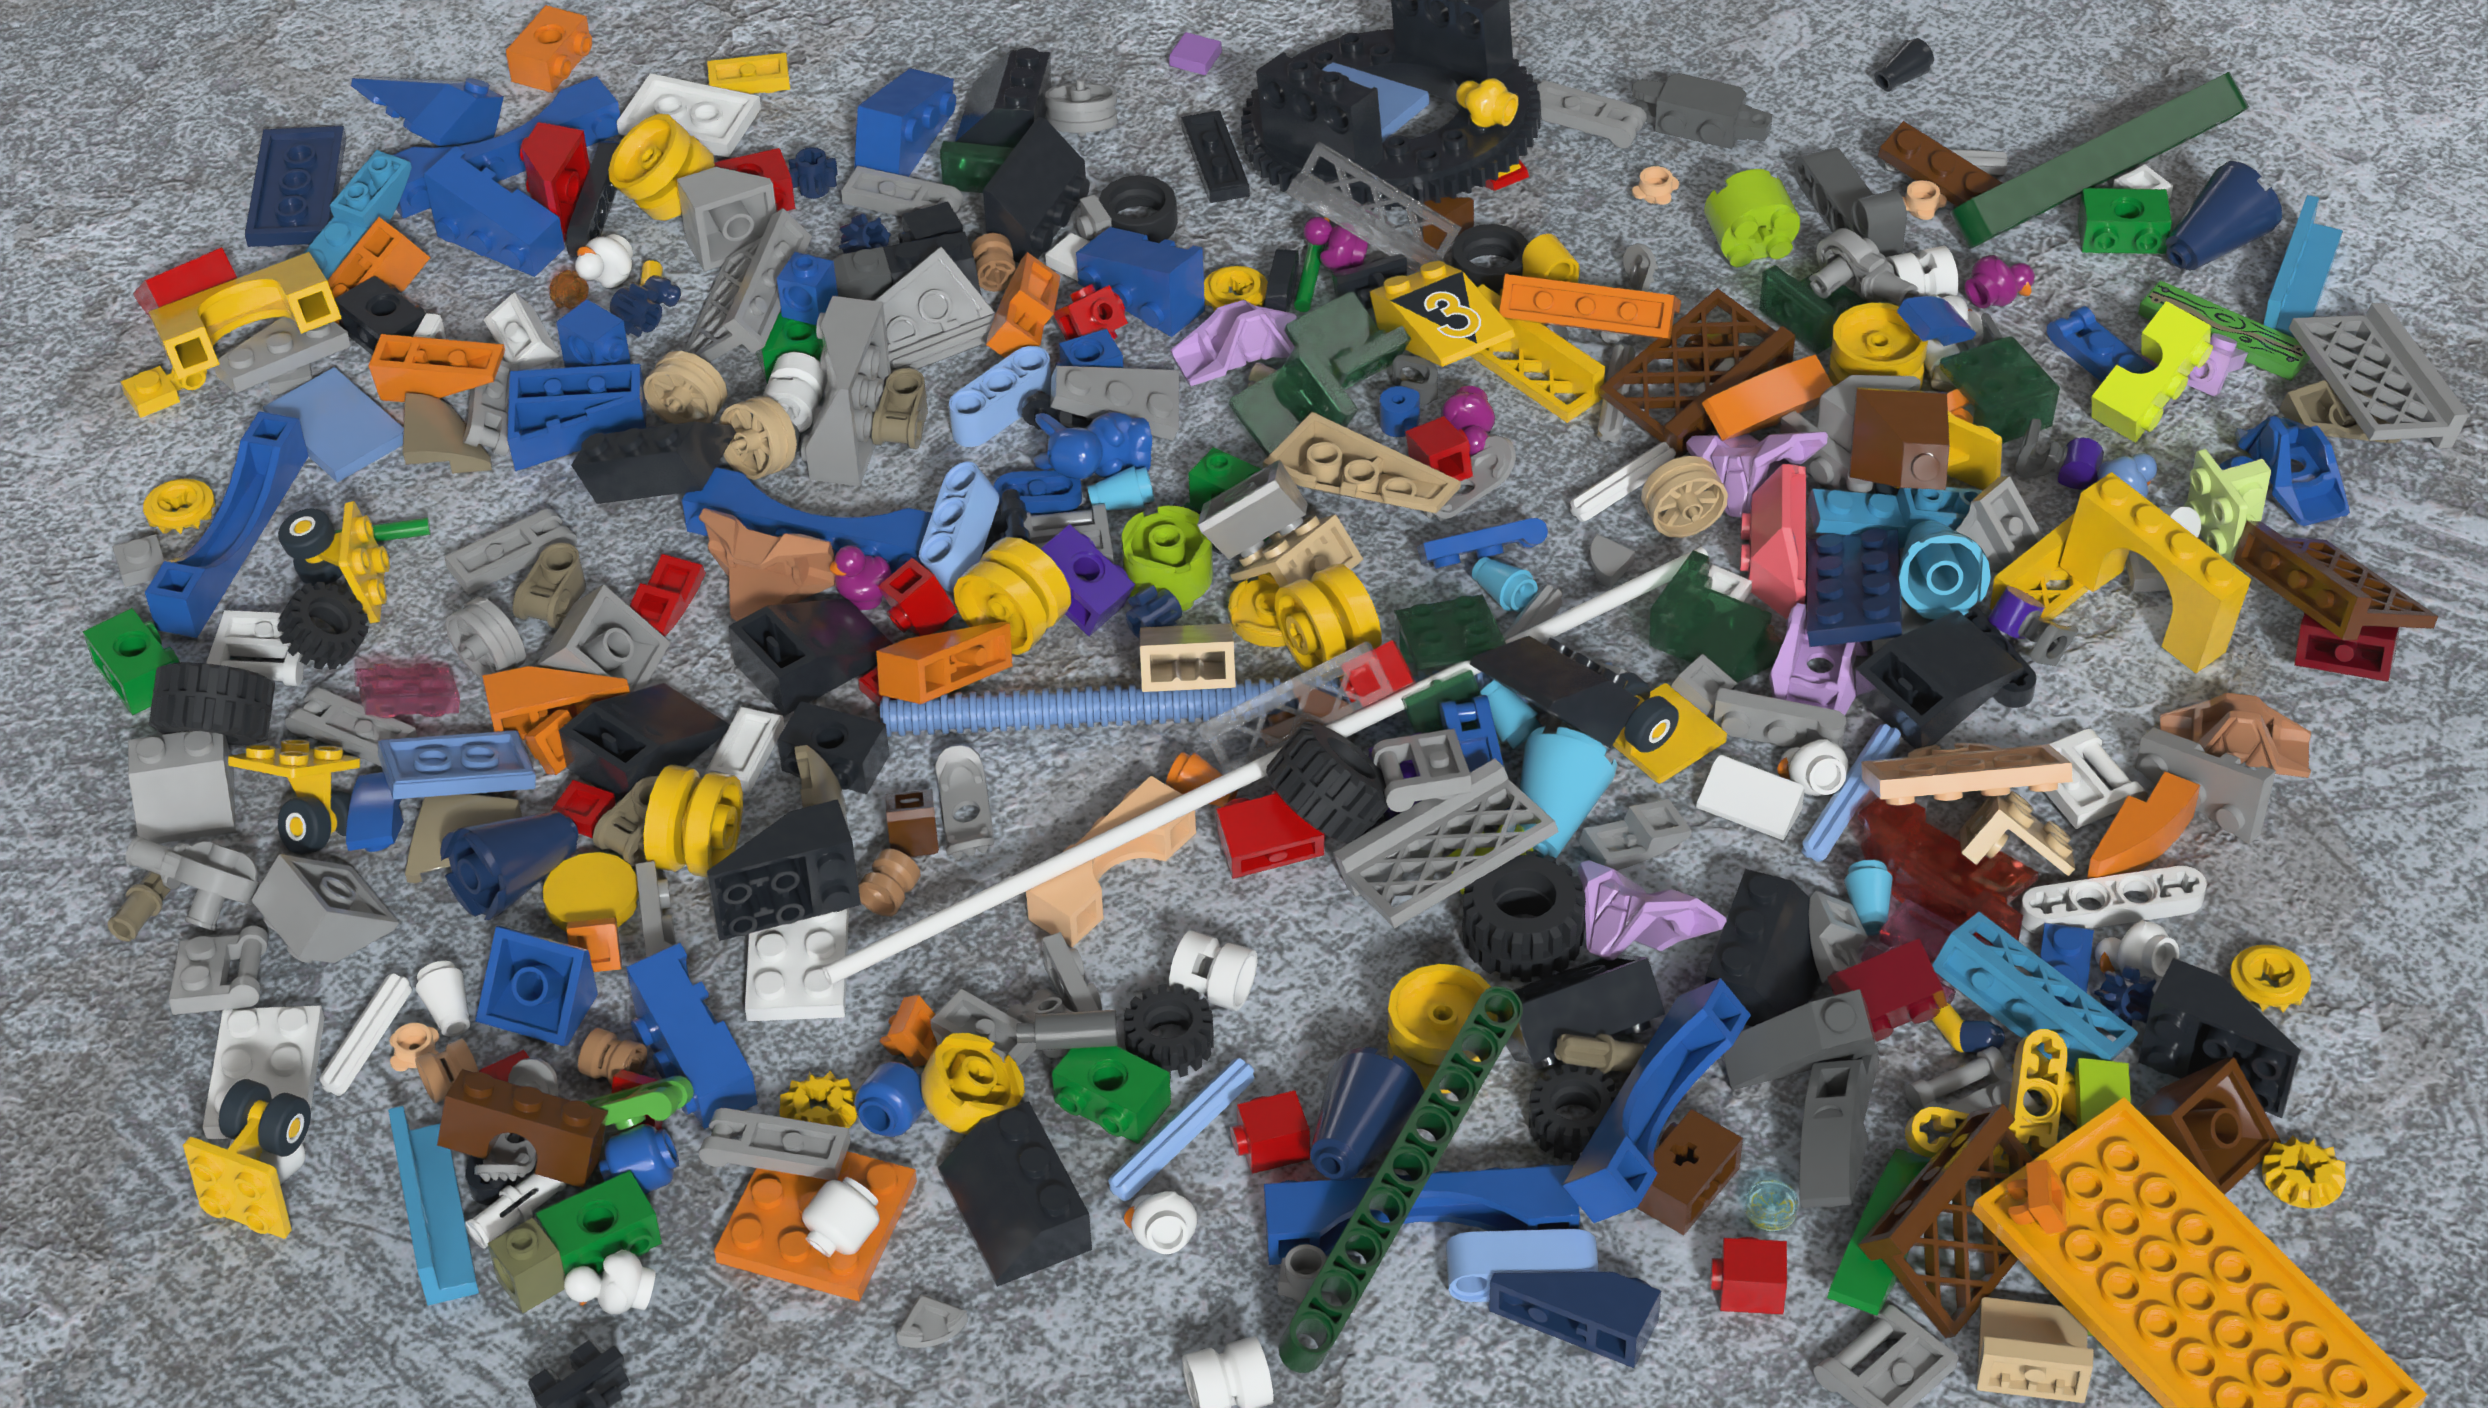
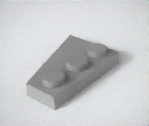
M942 247L935 250L875 300L883 302L889 353L995 313Z
M281 317L218 358L220 365L214 366L216 376L235 393H238L351 346L348 332L336 322L328 323L301 334L292 319Z
M1056 366L1051 377L1050 407L1095 419L1104 413L1112 412L1124 413L1132 418L1143 417L1149 422L1152 435L1173 441L1179 430V370Z
M2154 727L2141 737L2136 770L2144 774L2150 781L2156 783L2159 782L2164 771L2201 785L2196 810L2247 844H2250L2261 835L2275 770L2261 766L2256 771L2241 766L2239 757L2227 753L2220 758L2205 753L2199 743Z

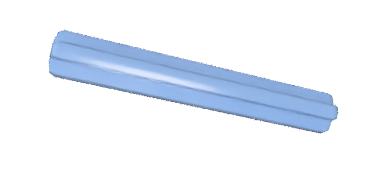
M1881 724L1877 727L1848 771L1843 786L1833 794L1803 840L1804 847L1802 848V853L1806 858H1812L1816 862L1826 859L1870 790L1862 780L1861 762L1890 759L1900 744L1899 738L1901 733L1897 728H1891L1887 724Z
M1241 1058L1233 1059L1109 1177V1189L1112 1194L1117 1195L1122 1201L1130 1200L1254 1081L1253 1067Z

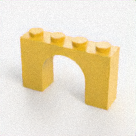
M310 252L149 311L162 347L178 380L220 365L213 349L214 344L227 333L248 323L272 317H287L295 322L302 334L342 319L328 281Z
M2110 472L2081 492L2060 567L2091 592H2095L2123 572L2130 550L2149 560L2163 576L2172 597V615L2161 647L2197 674L2226 653L2251 578L2117 475Z

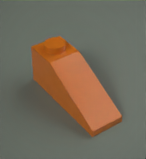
M378 217L327 281L334 299L374 275L389 287H396L401 293L408 287L430 257L403 234Z
M381 334L368 366L380 400L405 402V393L424 394L439 399L494 382L506 350L504 344Z
M997 622L908 638L876 651L879 695L917 704H923L1013 666L1010 623Z
M532 666L482 676L494 732L516 730L522 741L526 740L524 737L558 709L568 710L573 719L594 702L630 693L628 681L624 678Z

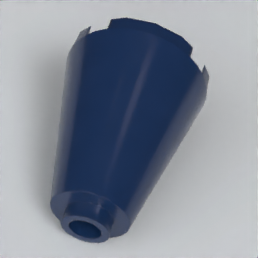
M2228 161L2218 167L2167 238L2168 259L2180 269L2184 268L2193 271L2272 232L2282 220V207L2272 187L2265 191L2257 182L2262 176L2244 163Z
M558 811L455 829L442 839L440 849L441 861L449 857L452 872L445 875L447 883L457 901L469 914L474 917L484 914L486 915L484 920H491L502 914L549 875L560 863L573 855L577 848L579 834L575 823Z
M1363 1047L1351 1049L1336 1060L1328 1075L1310 1152L1312 1163L1321 1174L1337 1181L1349 1180L1395 1143L1425 1092L1418 1075L1401 1058L1394 1055L1390 1060L1377 1055L1378 1049Z

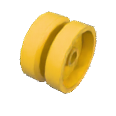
M656 114L641 121L621 140L612 155L608 171L610 182L629 199H634V202L654 220L665 221L682 213L677 179L713 168L715 164L713 153L694 136H689L685 128L668 114Z
M1872 302L1853 306L1842 313L1833 325L1832 352L1830 354L1828 377L1833 386H1836L1851 375L1915 376L1921 380V390L1928 341L1923 342L1919 336L1910 330L1909 325L1897 313L1899 306L1890 303Z
M1005 537L996 541L982 555L978 563L972 565L958 578L953 588L955 604L962 619L969 627L997 622L1010 623L1012 654L1015 655L1029 651L1042 638L1046 629L1054 626L1066 614L1071 605L1070 587L1062 571L1046 553L1021 538Z
M1344 564L1330 565L1315 572L1311 581L1307 579L1296 580L1280 587L1275 594V611L1284 641L1294 660L1314 680H1316L1317 676H1323L1325 679L1341 672L1343 669L1342 665L1346 664V662L1348 663L1382 644L1380 622L1373 602L1362 582Z
M672 764L664 767L652 789L645 816L643 836L644 853L647 862L655 861L656 869L677 872L686 865L688 871L693 875L708 878L707 871L733 853L737 847L743 814V791L740 780L735 775L718 772L707 773L701 779L700 774L694 768Z
M1447 964L1420 967L1402 977L1391 991L1388 1004L1389 1032L1387 1053L1389 1059L1391 1060L1395 1055L1404 1060L1418 1075L1424 1090H1426L1479 997L1491 986L1479 974L1461 966ZM1486 1012L1490 1019L1495 1022L1498 1021L1496 1014ZM1463 1051L1470 1060L1481 1062L1479 1057L1473 1052ZM1440 1090L1441 1093H1451L1448 1090Z

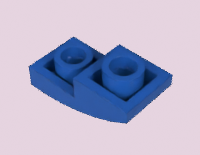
M1921 296L1904 299L1897 310V313L1909 325L1910 330L1919 336L1923 342L1936 339L1943 346L1971 340L1976 335L1973 328L1948 301L1939 297Z
M384 772L360 775L356 780L347 819L346 845L348 851L365 849L368 852L380 851L394 844L404 823L399 808L402 799L393 800Z

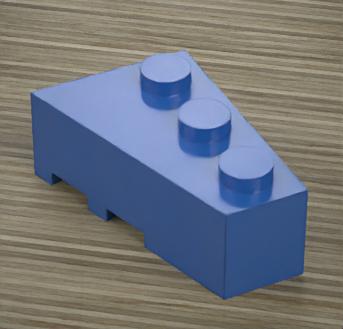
M910 68L858 105L854 170L857 166L909 177L954 113L956 107V95L953 93L954 79Z
M1109 227L1076 252L1079 285L1084 288L1093 284L1095 291L1110 285L1112 291L1118 294L1123 301L1126 312L1170 337H1173L1205 312L1203 247L1193 245L1187 250L1176 247L1175 242L1164 239L1160 243L1148 241L1147 235Z

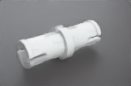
M534 1172L515 1187L509 1185L499 1192V1199L473 1219L465 1222L466 1229L471 1238L481 1248L485 1249L488 1246L487 1243L505 1233L518 1222L522 1224L533 1217L532 1212L558 1191L566 1188V1183L537 1175ZM529 1192L532 1194L530 1198L506 1216L500 1217V1213Z

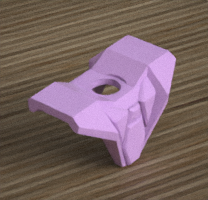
M1242 300L1218 307L1205 322L1171 349V355L1189 386H1194L1225 376L1228 370L1245 366L1247 364L1246 361L1249 363L1260 358L1265 360L1272 357L1286 358L1313 351L1315 344L1309 342L1302 331L1296 314L1254 306Z
M1826 432L1772 434L1760 442L1749 434L1722 441L1719 434L1692 436L1686 442L1691 456L1702 457L1713 465L1728 493L1727 506L1724 509L1727 515L1742 517V513H1750L1753 493L1782 464L1800 466L1827 444L1828 434Z
M1797 603L1796 606L1791 608L1785 624L1787 626L1786 636L1769 676L1772 696L1777 699L1837 710L1845 716L1856 697L1852 669L1853 663L1857 656H1868L1866 641L1809 647L1806 605ZM1813 658H1825L1834 667L1828 672L1817 673L1807 666V662Z
M1590 860L1581 862L1578 867V873L1586 897L1587 949L1590 953L1600 958L1615 960L1633 941L1655 950L1663 951L1677 942L1722 930L1727 922L1725 916L1696 897L1673 889L1646 894L1641 886L1615 869Z

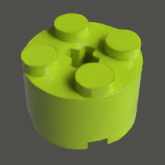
M1764 169L1745 170L1725 180L1727 186L1718 194L1715 189L1711 192L1705 202L1704 214L1724 256L1733 267H1743L1752 260L1766 257L1781 259L1792 251V242L1800 229V217L1778 176L1775 178L1771 175L1770 171Z
M1172 505L1157 507L1158 513L1145 517L1144 511L1136 514L1125 525L1121 537L1123 569L1129 579L1135 583L1129 597L1131 598L1143 589L1154 585L1157 592L1162 589L1169 590L1179 601L1182 611L1190 609L1194 605V601L1209 589L1213 580L1212 542L1197 526L1200 515L1190 509Z

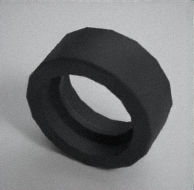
M1135 175L1115 180L1102 190L1099 201L1111 218L1112 228L1147 235L1148 241L1160 243L1164 239L1168 240L1174 234L1177 226V201L1174 190L1166 182L1151 176ZM1136 206L1151 207L1158 211L1151 216L1142 218H1130L1117 214L1126 208Z
M1498 224L1477 225L1466 229L1456 237L1451 250V266L1463 271L1476 287L1483 284L1500 295L1505 274L1522 276V256L1529 242L1522 233L1508 226ZM1495 255L1504 257L1512 261V263L1498 268H1486L1471 263L1470 260L1480 256Z

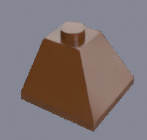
M1856 388L1849 477L1900 488L1946 490L1950 447L1947 393Z
M2227 1057L2162 1087L2137 1109L2224 1195L2270 1152L2274 1142L2281 1143L2279 1136L2234 1057Z

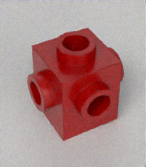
M1090 284L1070 294L1073 302L1054 312V317L1066 341L1104 329L1108 330L1114 340L1118 338L1115 330L1128 324L1123 301L1118 294L1112 291L1110 285L1095 291L1093 284Z

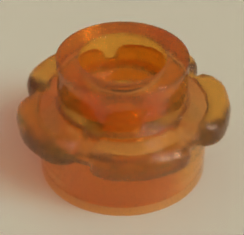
M564 270L551 281L550 299L555 302L554 304L557 308L566 307L574 309L586 300L589 291L588 283L577 274L576 270L572 272Z

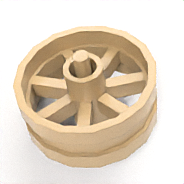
M672 351L662 356L657 362L655 369L646 377L643 385L645 399L651 409L662 420L673 424L687 422L711 423L728 396L726 384L720 373L706 360L684 351Z
M757 396L726 408L721 415L719 424L732 425L736 431L724 452L726 461L734 471L743 473L748 479L757 480L769 474L780 472L790 466L795 458L797 446L795 429L789 415L778 402L770 397Z
M1697 456L1676 458L1658 467L1645 482L1641 501L1658 532L1667 537L1676 538L1695 535L1710 527L1721 517L1727 506L1728 493L1711 462Z

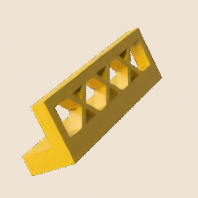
M1483 284L1477 287L1499 312L1502 297ZM1506 319L1514 328L1515 337L1470 355V357L1566 423L1603 399L1599 396V389L1604 384L1605 366L1541 323ZM1493 352H1512L1519 357V360H1501L1493 355ZM1524 372L1543 373L1549 377V381L1530 380L1524 376ZM1554 393H1572L1578 398L1567 405L1556 398Z
M2075 513L1994 577L1990 602L1991 610H1993L2006 587L2011 586L2029 594L2042 603L2045 609L2041 614V618L2052 621L2089 590L2060 567ZM2050 580H2069L2070 587L2067 590H2047L2046 583Z

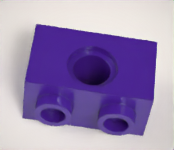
M1069 524L1041 548L1062 571L1070 587L1071 605L1065 615L1089 637L1124 607L1135 583L1129 579L1123 568L1108 560L1096 548L1089 537L1080 534ZM1077 575L1085 577L1088 581L1080 579Z

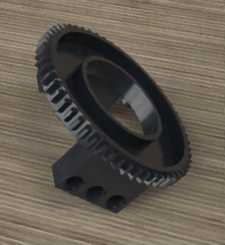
M1391 0L1393 29L1347 33L1340 38L1303 51L1293 58L1286 56V53L1282 52L1256 70L1258 89L1251 91L1252 98L1246 99V107L1242 109V140L1249 163L1253 162L1255 171L1260 170L1262 178H1269L1270 185L1280 184V191L1292 190V196L1295 198L1303 195L1306 202L1317 200L1320 201L1321 206L1330 203L1335 204V208L1338 209L1348 206L1352 210H1357L1361 207L1368 208V211H1373L1375 208H1384L1386 211H1390L1392 207L1407 209L1408 206L1416 204L1419 207H1423L1425 201L1432 200L1435 203H1441L1442 197L1455 199L1457 198L1456 194L1461 192L1471 193V188L1475 186L1485 187V181L1488 179L1496 181L1499 172L1508 173L1510 171L1509 164L1518 165L1520 163L1519 156H1526L1528 154L1527 147H1533V138H1538V129L1541 128L1542 119L1540 92L1537 89V83L1533 82L1532 74H1527V68L1519 66L1518 59H1513L1509 0ZM1332 63L1347 66L1428 91V94L1438 96L1450 102L1459 111L1447 124L1429 134L1410 140L1405 136L1395 135L1388 137L1382 143L1378 89L1376 87L1371 89L1350 81L1349 77L1339 72H1327L1322 69ZM1496 78L1505 85L1508 92L1518 96L1517 112L1508 126L1496 124L1487 128L1478 127L1472 122L1469 110L1459 105L1456 99L1457 88L1466 81H1475L1480 84L1486 79Z

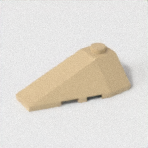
M1313 412L1263 461L1264 469L1280 459L1294 483L1301 487L1431 513H1437L1461 487V481Z

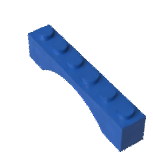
M596 76L560 90L555 99L539 115L524 125L495 138L457 147L465 152L463 159L480 171L487 167L497 174L494 181L499 182L526 171L525 162L520 157V148L524 138L529 137L538 122L584 130L586 147L619 135L617 120L620 117L619 104ZM411 147L392 155L409 161L412 166L405 189L396 208L403 219L431 208L424 173L453 147Z
M260 411L257 413L240 440L237 459L228 489L212 523L200 540L189 551L175 559L163 562L145 591L153 622L158 631L198 638L309 457L299 418Z
M717 467L702 491L688 492L682 499L687 532L708 536L705 524L699 520V515L703 508L735 516L747 529L775 537H782L784 534H803L829 541L832 545L834 557L842 547L848 545L856 546L864 552L865 556H880L884 558L889 564L892 574L911 558L924 566L920 561L919 551L932 515L931 512L906 508L888 514L868 517H829L810 514L790 508L769 498L756 488L743 473Z
M1721 978L1676 998L1562 1186L1593 1223L1639 1206L1658 1174L1654 1166V1149L1666 1120L1692 1085L1717 1059L1734 1045L1751 1016Z
M1543 1164L1529 1168L1503 1169L1494 1167L1481 1171H1438L1432 1173L1403 1224L1414 1222H1451L1478 1227L1487 1231L1579 1229V1205L1562 1186L1573 1165L1555 1166ZM1396 1174L1404 1181H1413L1410 1175ZM1374 1177L1352 1178L1346 1181L1331 1179L1298 1182L1286 1180L1280 1183L1264 1184L1265 1225L1269 1265L1281 1264L1282 1258H1286L1291 1249L1305 1244L1316 1246L1324 1252L1326 1257L1329 1256ZM1370 1209L1372 1216L1376 1220L1389 1222L1388 1217L1382 1211Z

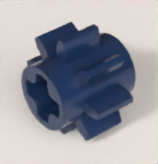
M814 147L805 148L796 154L795 159L788 160L793 188L799 187L801 196L811 199L820 198L829 192L830 187L837 186L836 176L838 171L836 159H826V154L823 150Z
M860 214L852 217L850 224L840 227L839 230L843 235L838 247L842 249L844 254L863 249L888 246L891 233L881 224L880 217L868 221L865 214Z
M632 282L630 288L622 287L613 295L610 302V312L624 321L627 335L631 333L639 338L642 335V331L648 333L658 326L662 318V307L655 302L659 293L645 285L640 286Z
M1151 585L1128 599L1129 604L1133 608L1126 613V621L1130 630L1138 639H1140V628L1178 626L1175 621L1182 617V608L1179 601L1167 589L1157 592L1154 585Z
M2125 965L2122 976L2106 971V980L2100 989L2094 991V994L2100 998L2101 1004L2129 1026H2132V1020L2146 1024L2151 1000L2154 996L2152 988L2157 981L2145 975L2140 977L2139 969Z

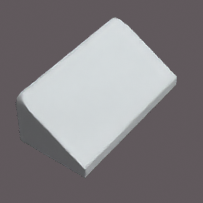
M515 292L485 317L484 321L496 343L504 344L505 346L504 358L506 362L518 365L519 371L553 361L560 356L534 308Z
M1718 755L1699 796L1696 808L1784 840L1803 808L1805 789L1799 783L1729 757Z

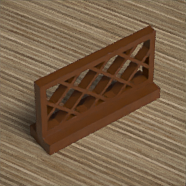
M1717 288L1672 326L1670 340L1656 339L1604 383L1599 389V396L1660 442H1666L1670 448L1675 450V459L1680 458L1688 452L1686 442L1692 436L1708 435L1715 429L1702 402L1755 376L1793 362L1795 334L1784 326H1781L1777 331ZM1716 306H1719L1731 315V322H1706V315ZM1738 333H1756L1764 340L1757 346H1738ZM1685 334H1701L1702 347H1677V339ZM1707 334H1732L1733 346L1708 347ZM1703 358V371L1678 372V359ZM1708 358H1733L1734 366L1728 371H1709ZM1654 359H1672L1673 372H1647V365ZM1673 383L1674 397H1649L1648 384ZM1679 383H1704L1705 391L1699 396H1680ZM1624 384H1643V397H1624L1617 390ZM1675 408V416L1663 426L1649 415V409Z
M2246 521L2233 562L2342 640H2357L2362 626L2434 629L2438 619L2435 613L2329 541L2323 539L2287 538L2261 521Z
M2004 1104L1971 1112L1858 1244L1870 1261L1883 1259L1945 1339L1955 1337L1981 1306L1982 1298L1990 1295L2018 1260L2006 1246H1998L1997 1237L1983 1222V1244L1968 1243L1967 1215L1975 1214L1972 1212L1973 1206H1966V1182L1969 1179L1981 1180L1982 1196L1995 1187V1181H2004L2024 1167L2026 1163L2034 1160L2009 1129L2015 1118ZM1998 1144L2009 1156V1174L1994 1172L1993 1150ZM1941 1212L1953 1213L1954 1241L1938 1240L1937 1217ZM1913 1246L1924 1247L1925 1275L1916 1274L1904 1259V1256ZM1938 1248L1954 1250L1955 1278L1940 1277ZM1968 1251L1984 1253L1985 1275L1981 1280H1970ZM1940 1285L1956 1287L1957 1309L1951 1317L1941 1305Z

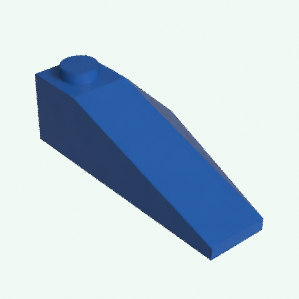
M369 77L352 78L351 86L372 103L387 106L385 113L389 116L405 118L403 126L407 130L438 146L478 143L495 137L504 96L490 90V85L485 81L474 78H467L463 82Z

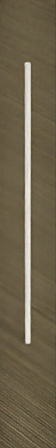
M1703 547L1692 550L1475 655L1526 636H1531L1543 643L1550 637H1556L1709 562L1708 553ZM1475 655L1325 727L1332 729L1345 738L1481 673V671L1469 665ZM1282 747L824 966L822 970L826 980L830 985L839 982L1267 776V765Z

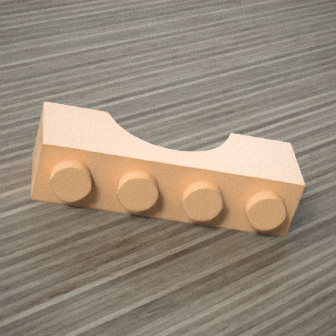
M1150 776L1138 788L1131 789L1124 796L1122 802L1107 816L1100 817L1094 823L1091 830L1075 845H1069L1064 851L1183 794ZM1195 810L1026 891L1028 920L1051 935L1061 932L1066 944L1074 947L1104 919L1102 888L1098 883L1102 875L1111 867L1131 859L1151 858L1167 861L1196 834Z

